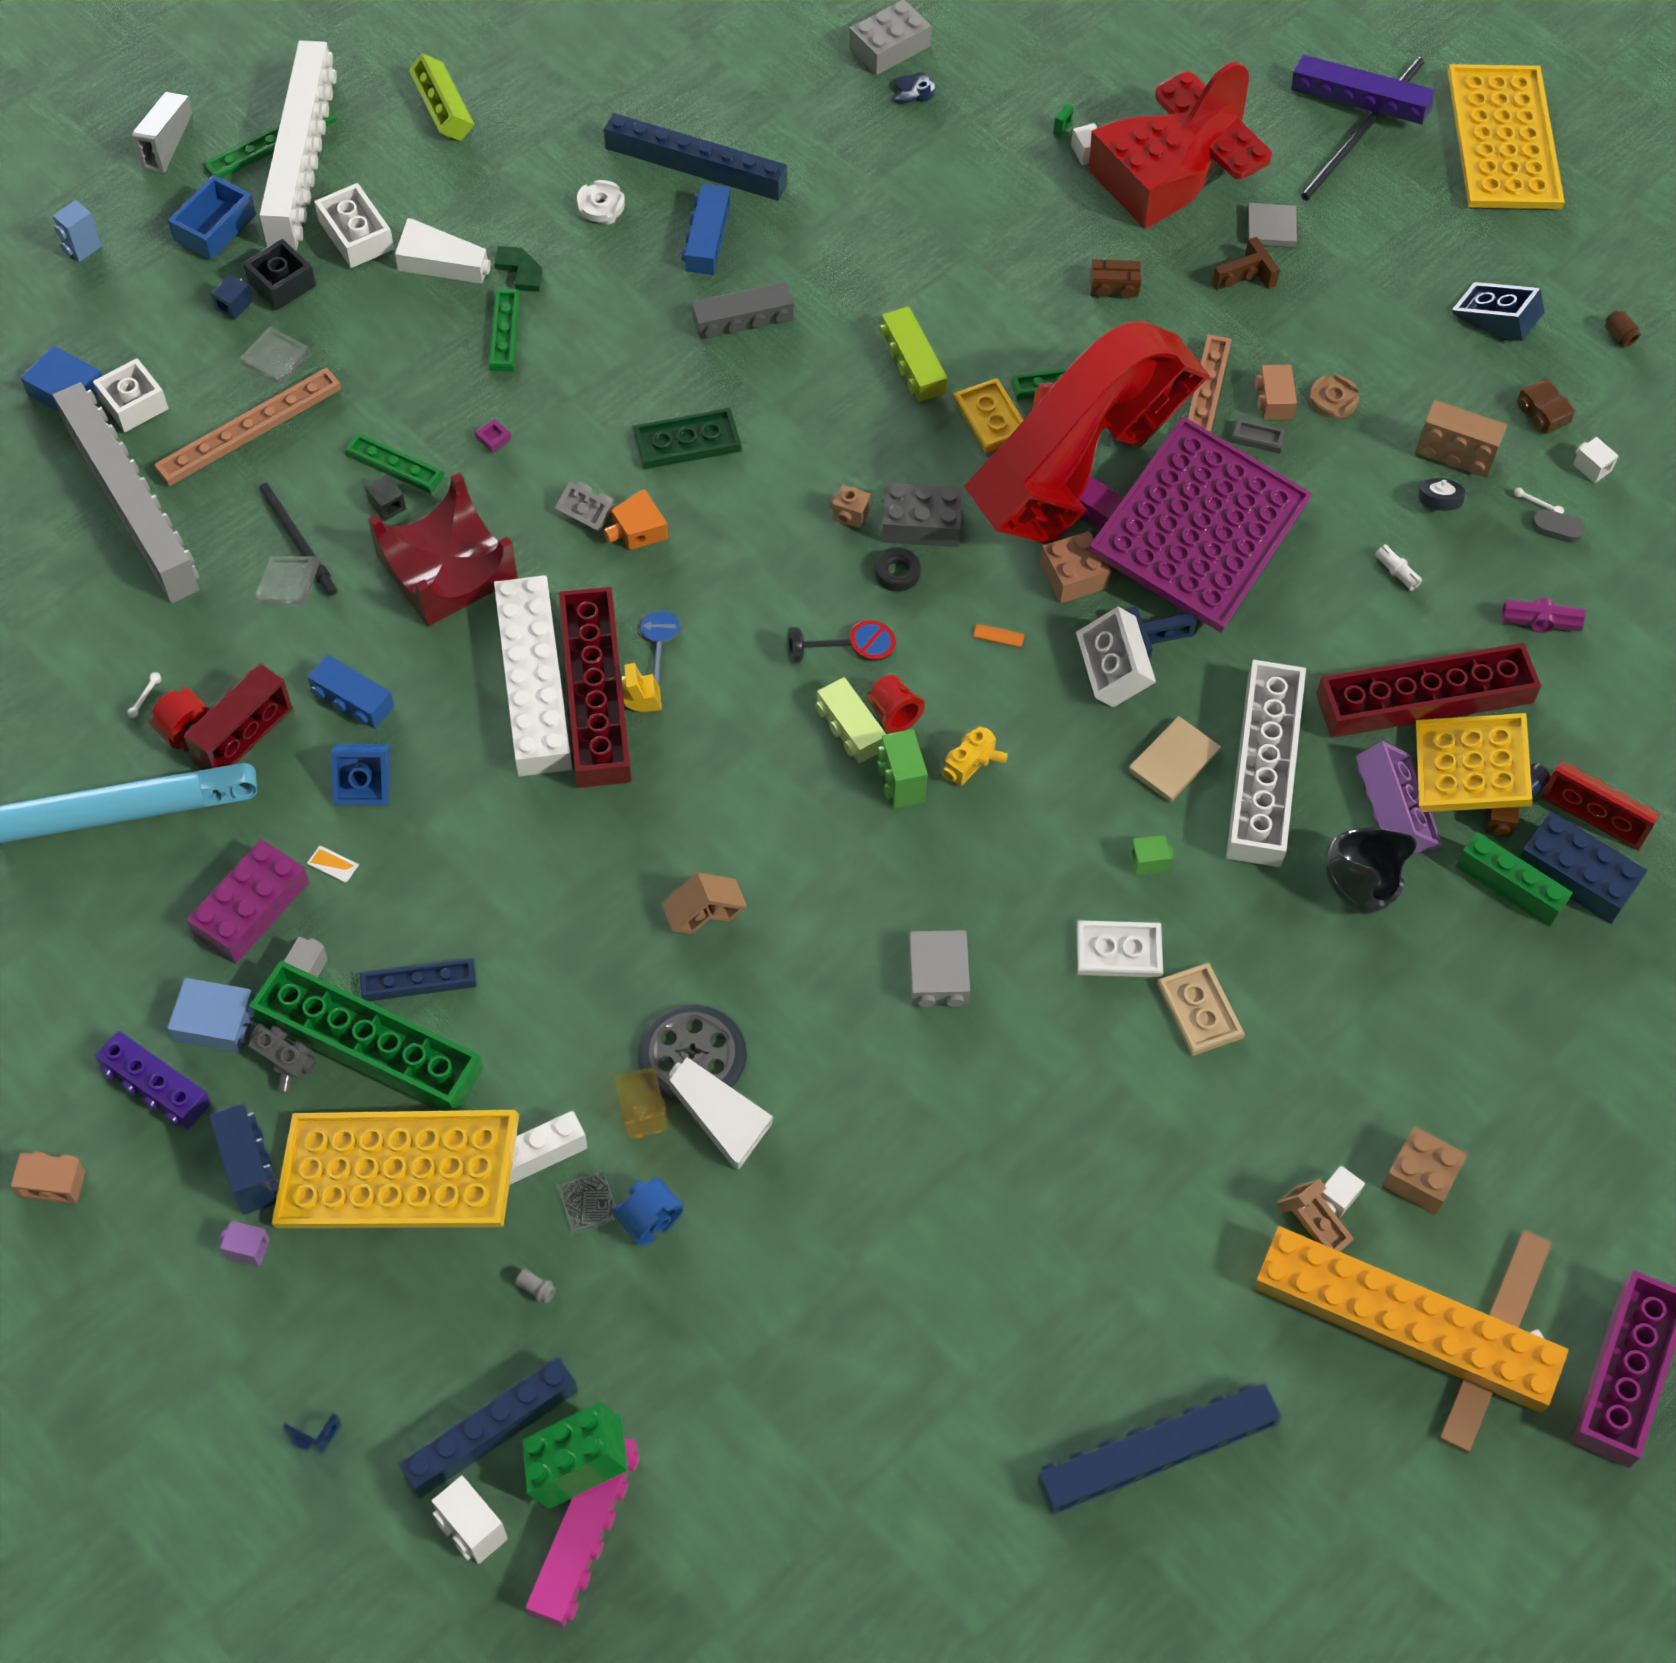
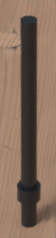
M263 483L259 487L260 491L313 570V577L317 583L322 584L329 596H334L338 590L330 579L331 574L328 569L320 564L269 484Z

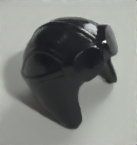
M1376 828L1354 829L1339 834L1329 845L1326 855V873L1332 888L1343 901L1356 908L1362 915L1373 914L1387 908L1389 904L1398 898L1403 890L1404 879L1401 877L1403 865L1416 850V839L1406 833Z

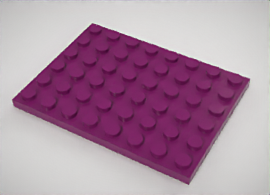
M1183 416L1092 541L1087 552L1222 633L1313 494Z

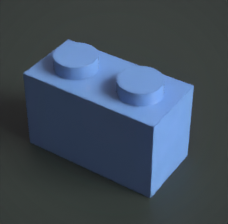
M76 200L53 215L56 225L54 229L61 239L62 243L60 246L67 256L72 255L80 262L102 247L91 212Z

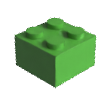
M914 729L882 735L881 746L878 747L880 761H877V770L879 776H884L886 783L883 784L886 799H891L894 809L925 803L928 774Z

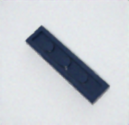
M473 958L359 972L361 998L366 1001L477 987Z

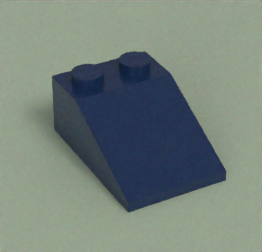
M1474 282L1452 309V313L1500 339L1523 341L1545 313L1540 288Z

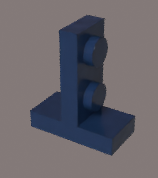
M1137 606L1127 608L1126 610L1136 616L1149 661L1153 650L1151 644L1193 636L1196 619L1191 614H1177L1170 618L1152 619L1143 623Z

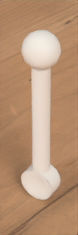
M1522 488L1514 490V495L1518 498L1523 497L1548 510L1564 513L1563 507H1554L1525 493Z
M154 672L150 675V683L134 707L130 708L127 712L130 718L138 716V709L153 686L161 682L159 673Z

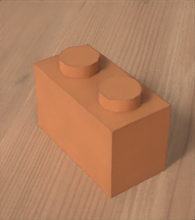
M1262 365L1260 375L1255 377V389L1260 392L1258 396V409L1262 410L1263 420H1293L1297 399L1292 365Z
M33 1151L31 1154L20 1153L11 1187L20 1198L77 1204L86 1170L81 1162L71 1155H61L59 1158L51 1157L39 1151Z

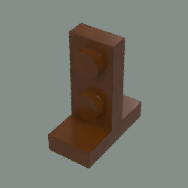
M1257 236L1248 239L1245 257L1215 267L1212 284L1216 290L1231 287L1236 283L1251 280L1256 276L1260 277L1267 289L1277 285L1280 269Z

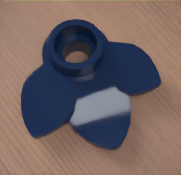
M917 72L914 77L904 75L897 78L895 85L901 91L894 97V101L910 103L916 99L919 101L932 99L936 88L935 84L931 81L930 75L924 72Z

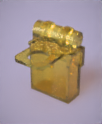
M655 1067L615 1076L623 1114L622 1121L626 1126L628 1138H642L644 1135L658 1134L661 1131L668 1130L667 1108L665 1099L662 1098Z

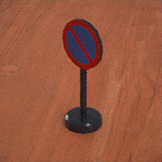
M876 620L860 621L851 630L850 639L804 641L800 628L789 627L786 639L787 654L790 663L796 664L802 661L805 648L851 646L853 651L866 660L879 661L886 659L892 654L896 646V638L893 631L886 624Z

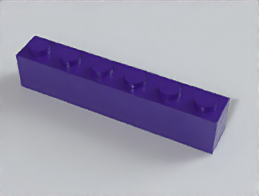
M1304 54L1293 71L1291 87L1295 91L1423 125L1432 108L1435 91L1432 88Z

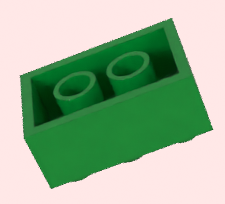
M602 1401L522 1440L527 1494L548 1509L628 1471L622 1417Z

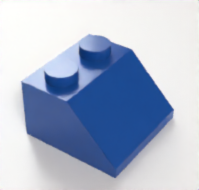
M336 744L331 750L333 805L389 804L392 772L391 744Z

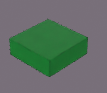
M1066 103L1056 115L1053 135L1061 137L1070 127L1074 106Z

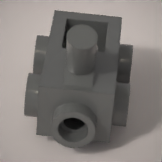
M259 1024L251 1033L252 1040L248 1046L275 1063L273 1070L281 1073L277 1090L289 1092L292 1075L300 1078L309 1075L317 1065L316 1058L309 1054L311 1049L297 1040L295 1043H292L286 1039L288 1034L279 1027L272 1025L271 1028Z

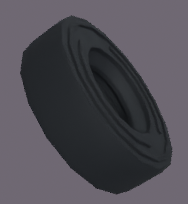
M895 547L887 549L876 560L875 575L877 581L882 587L890 591L901 592L909 590L920 579L921 564L919 558L906 548ZM893 563H902L907 567L908 571L903 576H894L888 571V568Z

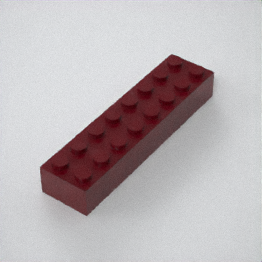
M612 586L559 591L577 788L632 783Z
M1518 643L1322 676L1316 691V697L1331 738L1416 724V720L1452 718L1534 704L1542 686L1525 644Z

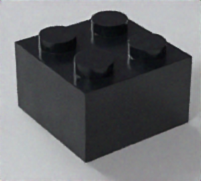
M283 238L243 262L248 283L276 310L281 309L316 287L312 266Z

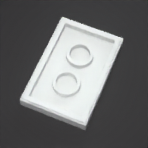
M1077 920L1078 975L1162 977L1161 923Z

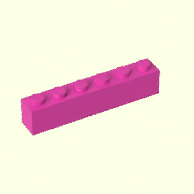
M624 1437L628 1464L627 1472L572 1498L526 1605L529 1616L564 1629L567 1620L573 1621L579 1603L575 1602L580 1590H586L591 1578V1572L588 1571L592 1560L597 1561L601 1555L604 1542L601 1541L605 1529L610 1531L615 1521L616 1512L613 1509L617 1500L622 1501L627 1492L629 1483L625 1481L629 1471L634 1472L639 1463L641 1454L638 1453L636 1441Z

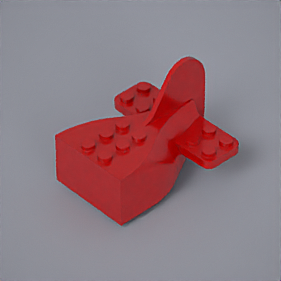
M1240 62L1228 63L1212 76L1207 85L1194 73L1189 71L1181 72L1159 84L1155 89L1156 101L1169 115L1122 119L1103 125L1091 132L1088 171L1144 229L1192 202L1203 189L1217 163L1231 177L1237 180L1245 179L1270 164L1272 151L1241 121L1249 84L1247 68Z

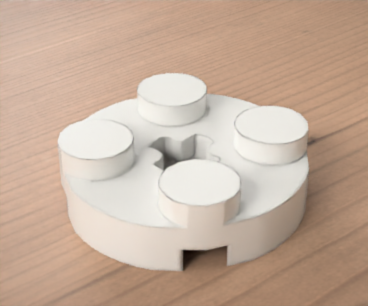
M597 180L594 181V185L587 187L586 184L579 190L577 206L582 218L594 222L612 224L616 221V217L623 212L625 199L617 184L611 181ZM601 199H604V200H605L604 203H597V202H599Z

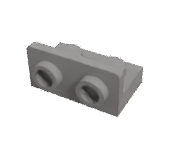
M569 481L555 509L601 532L611 511L616 507L612 504L614 499L601 492L599 496L591 493L592 488L580 481L578 485Z

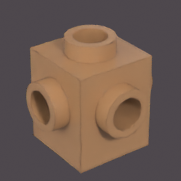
M842 485L838 494L834 493L830 501V508L833 509L832 519L841 524H849L861 528L870 510L871 494L860 491L855 487Z

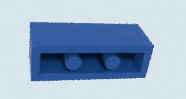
M328 654L307 676L311 688L310 691L316 698L320 700L324 698L332 703L338 711H346L362 725L367 724L375 729L394 708L391 691Z

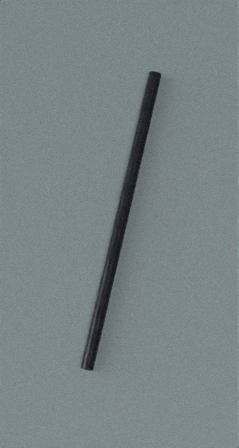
M1418 57L1399 80L1409 82L1423 66L1424 59ZM1372 111L1303 191L1301 194L1303 200L1308 201L1378 119L1381 115L1380 113Z

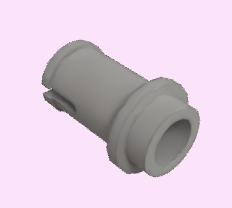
M527 1268L521 1271L515 1283L516 1286L534 1295L539 1303L542 1301L548 1303L556 1291L553 1282L550 1280L544 1281Z

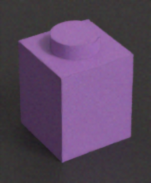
M230 1221L228 1229H224L221 1233L219 1247L225 1259L260 1267L270 1238L265 1229Z

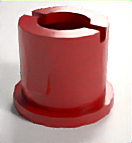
M894 674L886 675L877 680L871 686L873 692L867 693L868 703L881 717L882 726L888 733L909 729L919 720L925 709V702L921 697L910 692L911 689L906 687L900 678Z

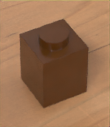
M1519 807L1485 809L1484 833H1491L1498 837L1513 835L1519 824Z

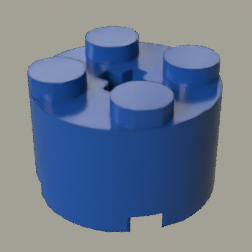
M654 1177L646 1184L643 1181L636 1183L629 1190L631 1196L626 1201L617 1205L612 1211L619 1224L640 1247H643L657 1240L653 1236L661 1230L664 1233L667 1232L683 1214L684 1210L681 1207H684V1205L659 1177Z

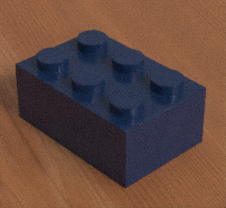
M241 1103L209 1114L231 1192L242 1214L245 1215L276 1204L275 1193L278 1192L279 1185L275 1174L272 1172V1162L268 1150L265 1148L264 1136L254 1111L248 1113L245 1104Z

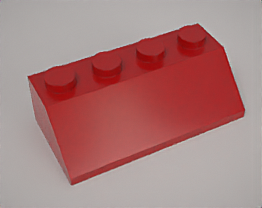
M1564 761L1557 765L1541 795V798L1638 851L1661 815L1651 807L1628 797L1627 794L1611 788L1600 779L1593 778L1580 771L1576 766L1569 765Z

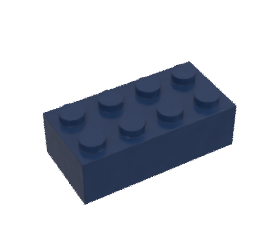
M1550 811L1519 856L1524 862L1572 891L1571 900L1611 925L1648 871Z

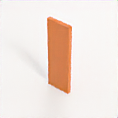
M976 624L973 638L1022 648L1025 634Z

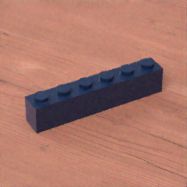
M558 1356L399 1462L398 1464L403 1475L418 1498H422L578 1392L576 1381Z

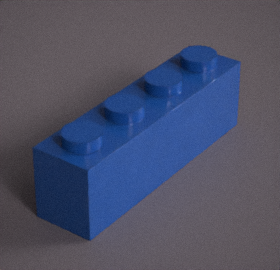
M702 184L700 194L696 193L694 208H696V211L691 212L690 225H692V228L687 229L686 243L688 245L687 247L683 246L681 259L685 261L686 272L714 275L730 208V187Z

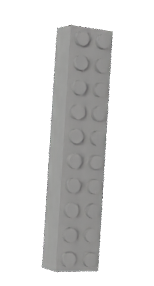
M80 382L54 393V400L67 431L170 603L172 604L200 591L197 583L200 576L193 565L195 561L188 549L184 550L182 547L184 543L177 531L173 532L171 529L173 526L166 513L162 514L160 511L162 508L155 495L151 496L148 493L151 490L144 477L140 478L137 475L140 471L133 459L129 460L127 457L129 453L124 443L116 440L118 439L116 430L112 424L108 425L106 423L108 419L102 407L98 408L95 406L97 400L91 390L86 391Z

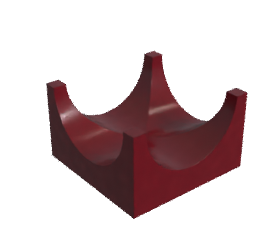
M460 472L450 476V486L446 496L431 513L422 519L408 525L390 526L384 524L377 514L368 518L376 556L428 627L495 592L494 582L518 579L512 541L508 536L497 541L489 532L474 507L465 484V479Z

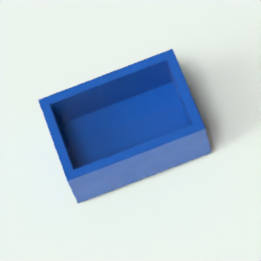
M212 175L167 221L173 241L212 260L256 215L250 193Z

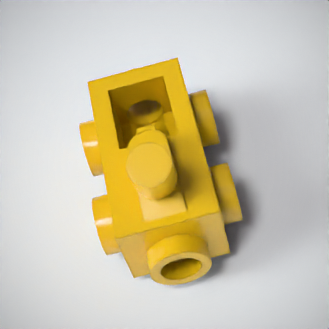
M979 726L965 735L960 747L948 753L944 760L945 768L942 770V775L949 782H955L962 787L981 765L987 766L990 760L1006 764L1008 753L995 750L996 737L989 729Z

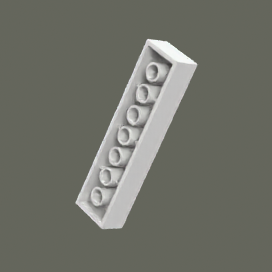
M547 575L496 581L494 585L518 777L572 770Z
M1259 660L1252 661L1247 680L1227 845V859L1281 867L1287 849L1306 668Z

